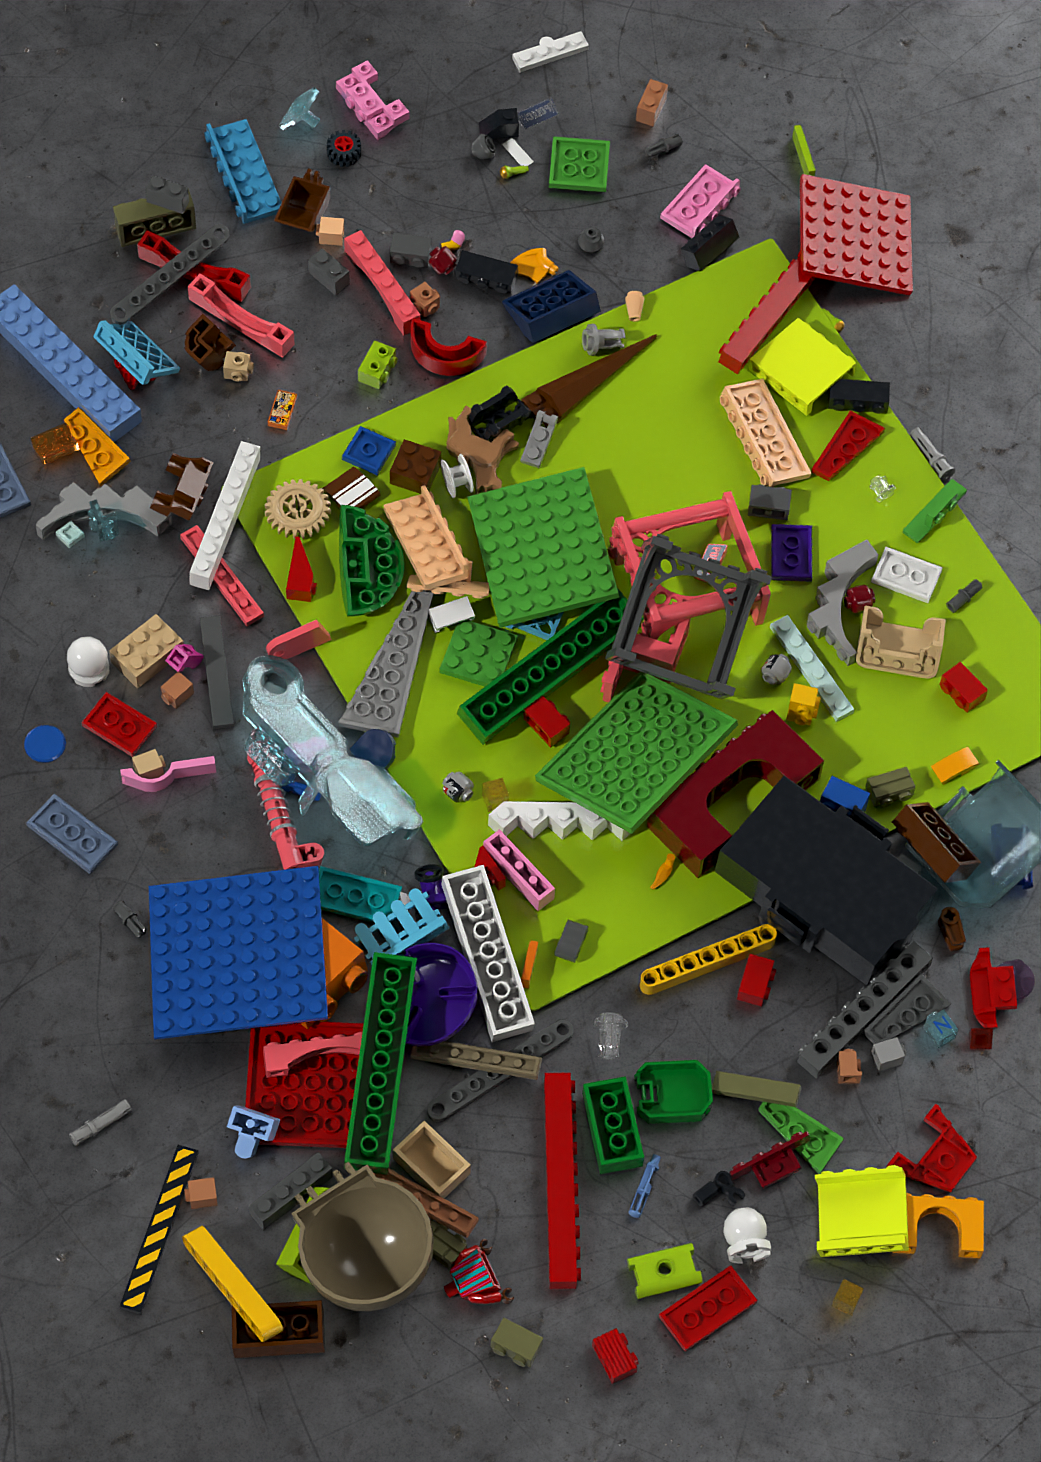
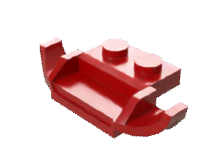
M990 947L979 948L969 974L973 1015H975L977 1021L984 1028H998L996 1010L1017 1009L1013 966L992 967L990 963Z

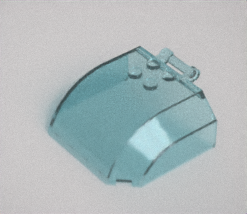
M999 760L995 762L999 769L991 781L974 796L962 786L958 789L959 792L937 811L944 819V816L964 798L968 800L948 820H945L981 861V864L967 880L944 883L914 847H911L908 843L904 845L960 907L991 908L1041 863V804Z

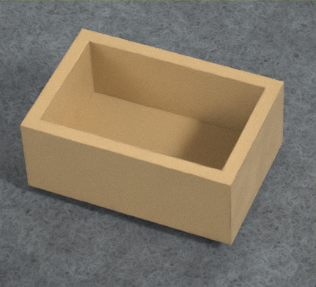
M155 614L109 650L110 660L138 689L169 664L165 660L175 645L184 643Z
M425 1121L393 1149V1160L419 1185L442 1198L448 1196L471 1173V1164Z

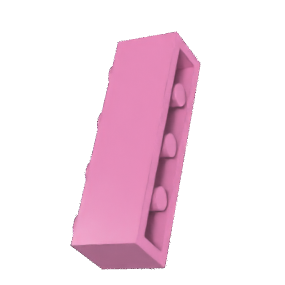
M500 829L483 841V846L502 873L537 911L554 900L555 888Z

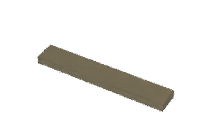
M448 1041L432 1046H413L411 1058L416 1060L534 1080L538 1079L542 1064L541 1057Z

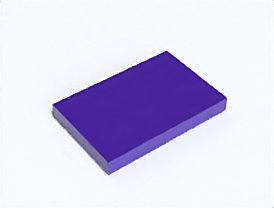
M771 525V580L812 582L811 525Z

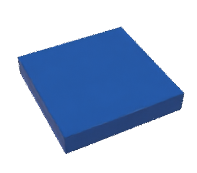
M360 426L343 453L342 460L378 475L395 448L396 442Z

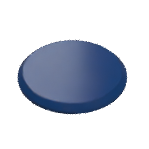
M51 725L35 727L27 734L24 741L27 755L31 759L42 763L56 760L63 754L66 747L64 734L58 728Z

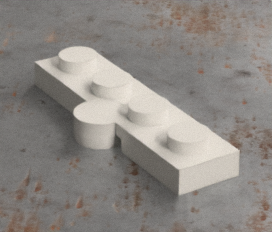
M581 31L556 40L546 36L540 39L538 46L512 54V59L519 72H523L589 50V44Z

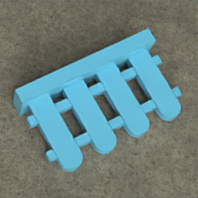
M412 889L409 892L411 901L406 905L400 900H395L391 904L392 914L386 917L383 912H376L373 915L375 924L370 928L364 923L356 925L355 932L357 936L354 939L357 943L362 942L368 951V954L365 955L368 961L373 959L374 952L403 956L407 954L405 951L407 948L427 943L449 929L444 917H438L441 915L438 909L433 911L426 899L429 898L427 892L422 894L419 889ZM413 907H416L422 916V919L417 922L414 921L408 912ZM396 918L405 929L397 934L390 923ZM380 930L386 940L380 946L372 935Z

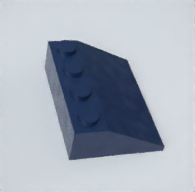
M570 270L502 301V304L524 336L533 343L542 341L547 336L559 333L562 329L576 325L577 322L591 318L594 314L601 312L597 292Z

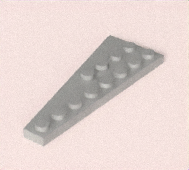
M423 590V592L411 591L400 615L393 623L391 631L385 637L382 647L376 653L365 673V677L355 690V694L346 706L343 716L339 719V727L365 732L371 729H381L389 732L393 737L399 738L434 593Z

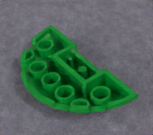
M341 505L339 563L343 602L347 616H361L383 607L394 597L404 576V555L399 540L394 539L389 532V526L380 518L375 519L366 514L364 509L350 505Z

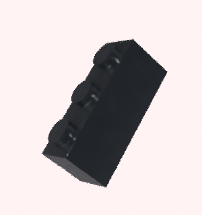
M722 215L717 216L681 248L687 267L702 271L740 238L733 219Z
M464 250L461 252L455 270L456 279L463 283L471 282L481 288L489 287L500 293L508 292L511 294L519 273L518 265Z
M839 379L829 388L828 409L836 411H865L877 414L887 413L890 398V382Z

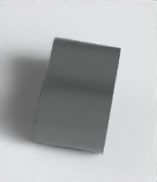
M568 919L558 942L555 956L575 963L589 926Z

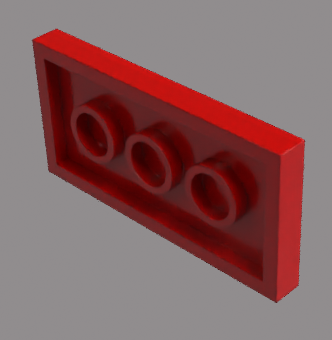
M730 1265L659 1314V1318L684 1352H686L755 1305L758 1300Z

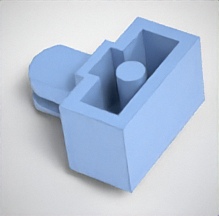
M233 1106L227 1127L239 1131V1137L235 1146L237 1156L244 1159L254 1157L260 1139L265 1141H273L275 1139L281 1119L243 1106Z

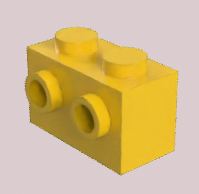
M794 683L786 720L795 722L798 725H811L812 718H817L821 699V697L817 696L819 688Z

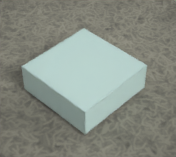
M72 521L56 531V536L68 548H71L85 537L84 533Z

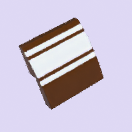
M354 466L322 488L324 489V494H327L330 499L336 502L339 510L341 505H350L362 509L381 496L371 481Z

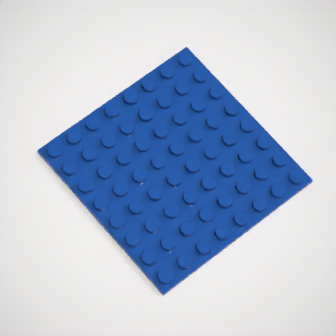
M318 866L149 886L154 1040L328 1019Z

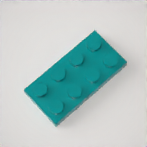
M320 866L319 869L321 910L374 923L373 915L376 912H383L387 917L393 913L391 909L392 902L400 899L402 886Z

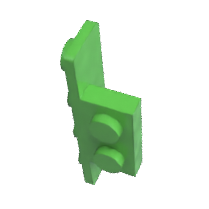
M951 479L903 529V533L916 543H919L936 524L942 522L949 511L955 508L957 502L966 494L967 489Z

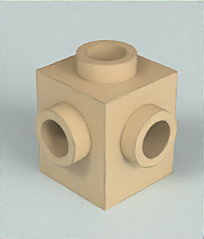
M227 351L223 366L224 379L248 382L249 374L253 373L254 363L250 360V354Z

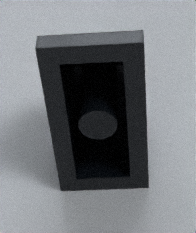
M517 108L498 109L480 121V135H488L491 139L519 137Z

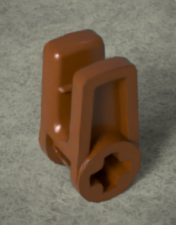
M946 907L941 911L938 926L950 951H957L964 947L966 938L958 910L954 907Z

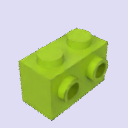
M374 340L358 369V381L380 389L382 384L387 382L390 369L394 368L397 364L396 348Z

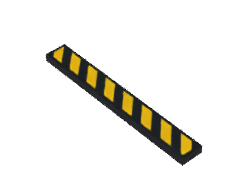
M177 1145L120 1303V1309L142 1315L199 1150Z

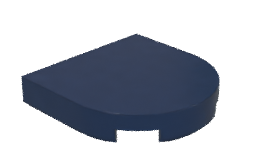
M371 729L366 731L349 750L372 778L378 779L395 759L396 742L389 732L381 729Z

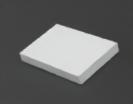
M885 547L871 582L929 603L943 568Z

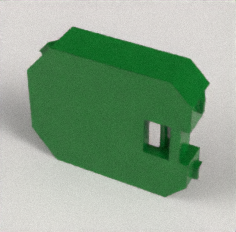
M698 1060L645 1062L634 1075L636 1087L641 1089V1100L638 1101L637 1114L639 1113V1117L648 1124L700 1122L708 1115L712 1108L711 1074ZM653 1088H656L657 1102H654ZM646 1089H649L650 1092L649 1100H646Z

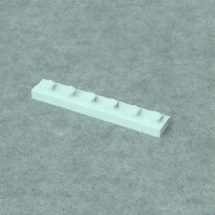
M786 615L771 623L770 629L810 686L819 688L817 695L821 697L820 700L834 720L837 722L853 714V706L790 617Z

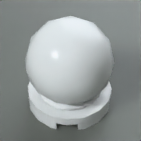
M80 637L72 642L67 651L69 674L75 680V683L83 687H93L96 683L106 680L110 665L108 653L100 640L93 637Z
M745 1207L735 1209L727 1216L723 1233L727 1243L731 1245L727 1249L730 1262L743 1264V1259L753 1258L754 1262L770 1256V1251H772L770 1241L765 1239L767 1225L760 1213L752 1208Z

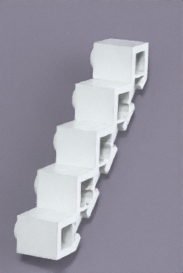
M504 801L488 817V826L495 832L500 829L507 836L518 826L532 840L546 827H549L562 840L577 827L591 840H594L606 828L621 841L631 834L577 803Z

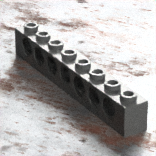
M915 941L909 946L905 945L895 960L890 959L884 966L885 970L881 974L876 973L870 980L871 984L867 988L863 986L857 992L856 999L852 1002L848 1001L842 1007V1012L838 1016L834 1015L827 1022L828 1026L824 1030L820 1029L815 1033L812 1038L813 1041L809 1045L805 1043L800 1048L797 1062L817 1079L837 1059L839 1051L847 1049L879 1014L920 974H923L931 966L933 957ZM902 964H909L911 968H904ZM887 978H895L897 982H890ZM873 992H880L883 996L878 997ZM859 1006H866L869 1010L863 1011ZM845 1020H852L855 1024L848 1025L845 1023ZM837 1034L840 1036V1039H833L830 1035ZM822 1048L826 1053H818L816 1049Z

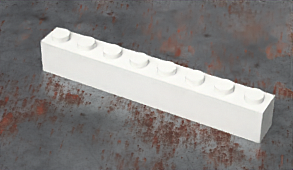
M243 441L239 445L189 572L190 585L206 590H209L259 464L260 446Z

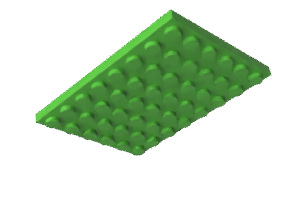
M585 467L467 496L499 628L619 598Z
M640 671L535 775V778L540 784L632 834L738 726V721L666 682Z

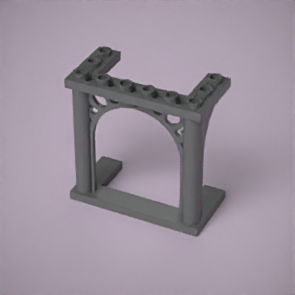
M657 534V536H652L643 541L641 549L644 552L612 649L607 651L605 659L719 699L731 697L734 695L736 688L726 685L750 609L759 590L770 584L772 576L767 575V571L759 568L742 573L739 572L740 568L728 565V567L722 566L718 560L709 558L708 561L700 558L701 555L689 551V554L681 552L682 548L673 545V542L668 541L669 537ZM663 559L668 560L672 565V571L669 574L665 573L661 568V561ZM676 562L678 563L679 566H683V565H684V570H683V571H680V570L677 569V564H676ZM655 569L661 575L660 579H654V576L657 574L654 573ZM702 570V575H698L697 571ZM688 575L700 578L708 582L718 592L724 603L726 612L725 628L707 683L636 659L637 654L631 652L648 598L660 583L671 577ZM717 576V579L725 578L721 584L716 583L714 579ZM727 583H735L737 588L734 593L725 594L723 592V587ZM737 597L736 601L733 600V606H731L728 600Z

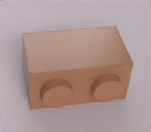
M650 79L637 106V122L654 127L667 99L668 84Z

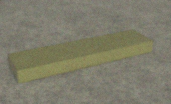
M716 1071L712 1085L713 1094L797 1107L801 1092L800 1084Z

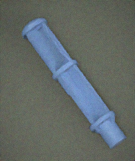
M653 1154L651 1161L646 1165L628 1211L629 1215L634 1218L641 1217L652 1188L649 1183L653 1172L659 1171L658 1164L661 1157ZM637 1194H640L635 1205L634 1210H632V1206L634 1204ZM643 1197H646L641 1212L639 1213L638 1210L643 1200Z

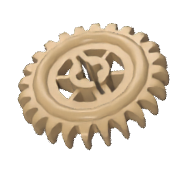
M299 479L298 483H296L295 480H291V484L285 481L283 482V487L277 485V491L272 490L271 496L267 497V503L265 504V516L268 517L267 522L269 524L273 522V530L278 527L279 535L285 530L286 538L291 532L294 539L298 533L304 539L305 532L312 537V529L319 533L318 525L325 528L324 520L329 521L328 515L331 514V509L329 508L331 502L328 501V495L324 494V489H318L317 484L311 486L310 481L303 483V480ZM295 498H297L298 510H296V499H295ZM310 502H311V504H312V506H313V509H312V510H311V509H307V505H308ZM283 506L289 510L286 514L283 511Z

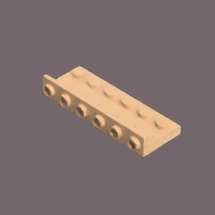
M758 379L725 386L720 396V403L725 408L728 419L733 424L736 435L740 438L744 451L752 462L753 469L757 471L761 484L766 487H774L810 478L812 473L764 380Z
M425 485L421 486L420 495L384 505V512L425 591L468 578L469 561L463 557L460 544H456L453 531H449L446 518H442L439 505H435L434 496L431 491L428 492Z

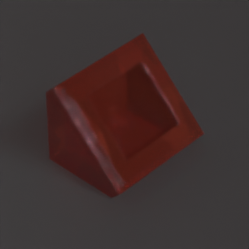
M970 1029V1049H992L993 1029Z

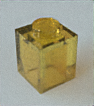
M503 778L482 783V796L488 812L496 809L502 802L509 801V794Z
M843 1279L832 1307L852 1316L864 1288Z

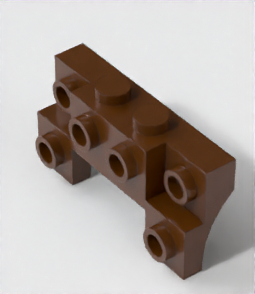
M173 453L165 470L180 478L173 495L157 490L150 509L167 517L172 512L189 521L195 508H199L204 498L201 494L204 495L209 484L206 483V480L214 462L204 457L187 458Z

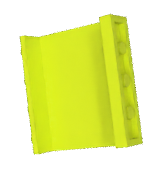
M797 318L752 356L749 361L750 372L759 379H763L769 387L806 416L812 412L813 402L846 373L851 376L855 375L856 362L851 356L844 354L837 345L830 343L823 334L816 332L807 322H803L800 318Z
M891 1165L885 1169L868 1167L862 1171L846 1169L838 1173L823 1171L821 1174H815V1180L818 1184L820 1241H817V1251L821 1257L909 1250L906 1174L902 1167Z

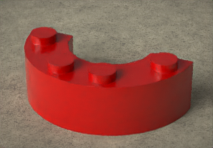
M415 318L412 319L410 330L412 353L420 365L433 373L445 376L461 375L475 369L487 355V341L468 336L459 345L445 346L436 342L432 337L431 323Z

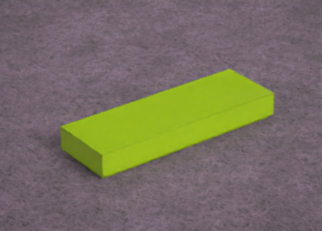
M795 125L792 138L803 172L806 175L815 176L816 169L802 126Z

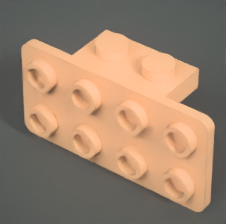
M469 561L470 569L467 570V579L430 590L434 594L450 592L454 596L469 594L473 598L482 599L484 596L489 595L490 587L488 582L471 581L473 561ZM418 575L409 576L407 588H411V591L423 592L425 589Z

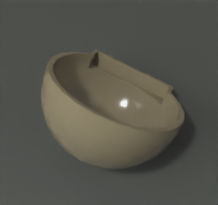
M347 1162L344 1164L346 1171L350 1174L347 1178L344 1179L340 1171L336 1169L332 1173L338 1183L318 1196L311 1186L307 1188V1193L313 1200L306 1203L302 1195L297 1194L294 1196L300 1205L299 1209L292 1212V1216L300 1228L298 1248L301 1265L314 1288L324 1298L337 1306L353 1311L366 1312L387 1309L406 1299L425 1278L433 1257L434 1237L431 1221L421 1202L410 1191L397 1183L377 1178L368 1165L355 1171L351 1164Z

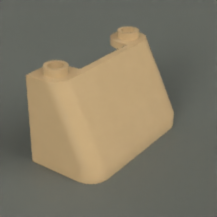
M864 606L856 662L859 666L868 669L920 678H933L937 674L946 619L929 618L924 622L923 629L884 623L882 622L883 613L879 608Z

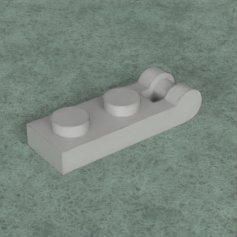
M538 411L520 459L521 463L540 469L557 424L558 416L553 414L550 416L545 414L544 411ZM542 422L548 423V427H542Z

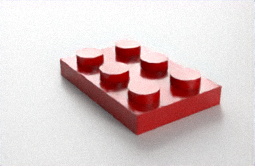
M106 692L82 721V726L131 757H134L157 728V723Z

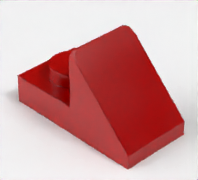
M481 846L478 851L475 867L484 865L490 885H495L499 891L506 887V877L486 848Z

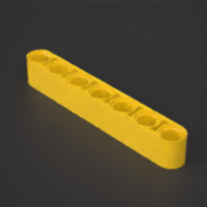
M764 924L646 969L641 974L640 990L644 994L652 995L749 958V954L757 955L770 950L775 945L777 931L770 924ZM769 935L771 939L767 940L764 939L762 936ZM749 942L752 946L746 947L742 943ZM730 950L732 954H725L723 951ZM710 957L713 961L707 962L703 958ZM689 964L692 965L694 968L686 969L684 966ZM671 972L674 976L668 977L664 973ZM650 979L653 980L655 983L647 984L645 981Z
M201 1225L182 1236L187 1250L261 1342H265L283 1331V1326L275 1313L204 1226Z

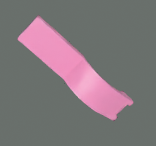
M214 756L171 762L170 769L164 775L155 779L142 778L135 774L132 768L121 769L120 771L122 784L145 792H157L168 787L176 778L216 773Z

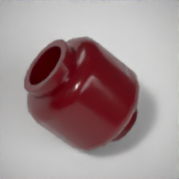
M437 246L429 253L431 258L428 263L438 275L445 274L446 276L457 266V257L447 246L441 249Z
M866 585L849 588L846 592V597H844L845 607L849 608L853 613L863 612L864 606L872 607L873 603H875V594L872 588H868Z

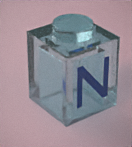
M944 1009L938 1013L936 1011L932 1012L926 1017L924 1029L938 1048L956 1038L959 1029Z

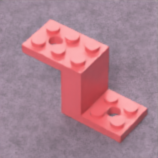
M691 618L675 625V632L671 634L668 643L636 634L631 652L637 654L636 659L675 672L689 634ZM609 661L608 671H605L602 677L603 684L600 692L603 693V701L609 703L612 700L623 669L635 673L640 671ZM658 678L664 682L671 683L670 681Z

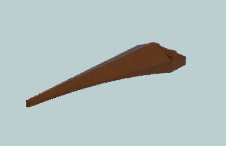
M657 334L542 385L533 393L522 398L521 402L531 410L535 420L538 411L541 410L547 415L551 416L553 414L558 416L557 423H559L613 373L656 340ZM542 422L541 426L547 428L549 424Z

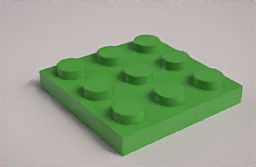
M553 136L549 188L606 192L610 141Z
M469 620L459 622L456 625L442 661L440 673L485 687L506 671L518 635Z

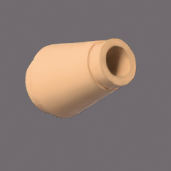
M630 291L625 297L629 320L633 322L641 320L645 298L640 291Z

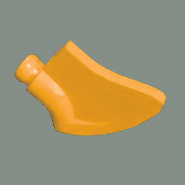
M545 248L525 251L510 262L518 265V276L527 277L536 284H539L547 274L556 275V272L559 270L558 266L547 257V250Z

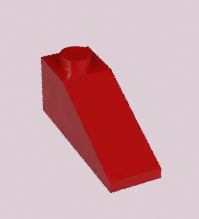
M295 537L286 586V598L289 600L311 602L312 595H316L317 583H314V575L300 537Z

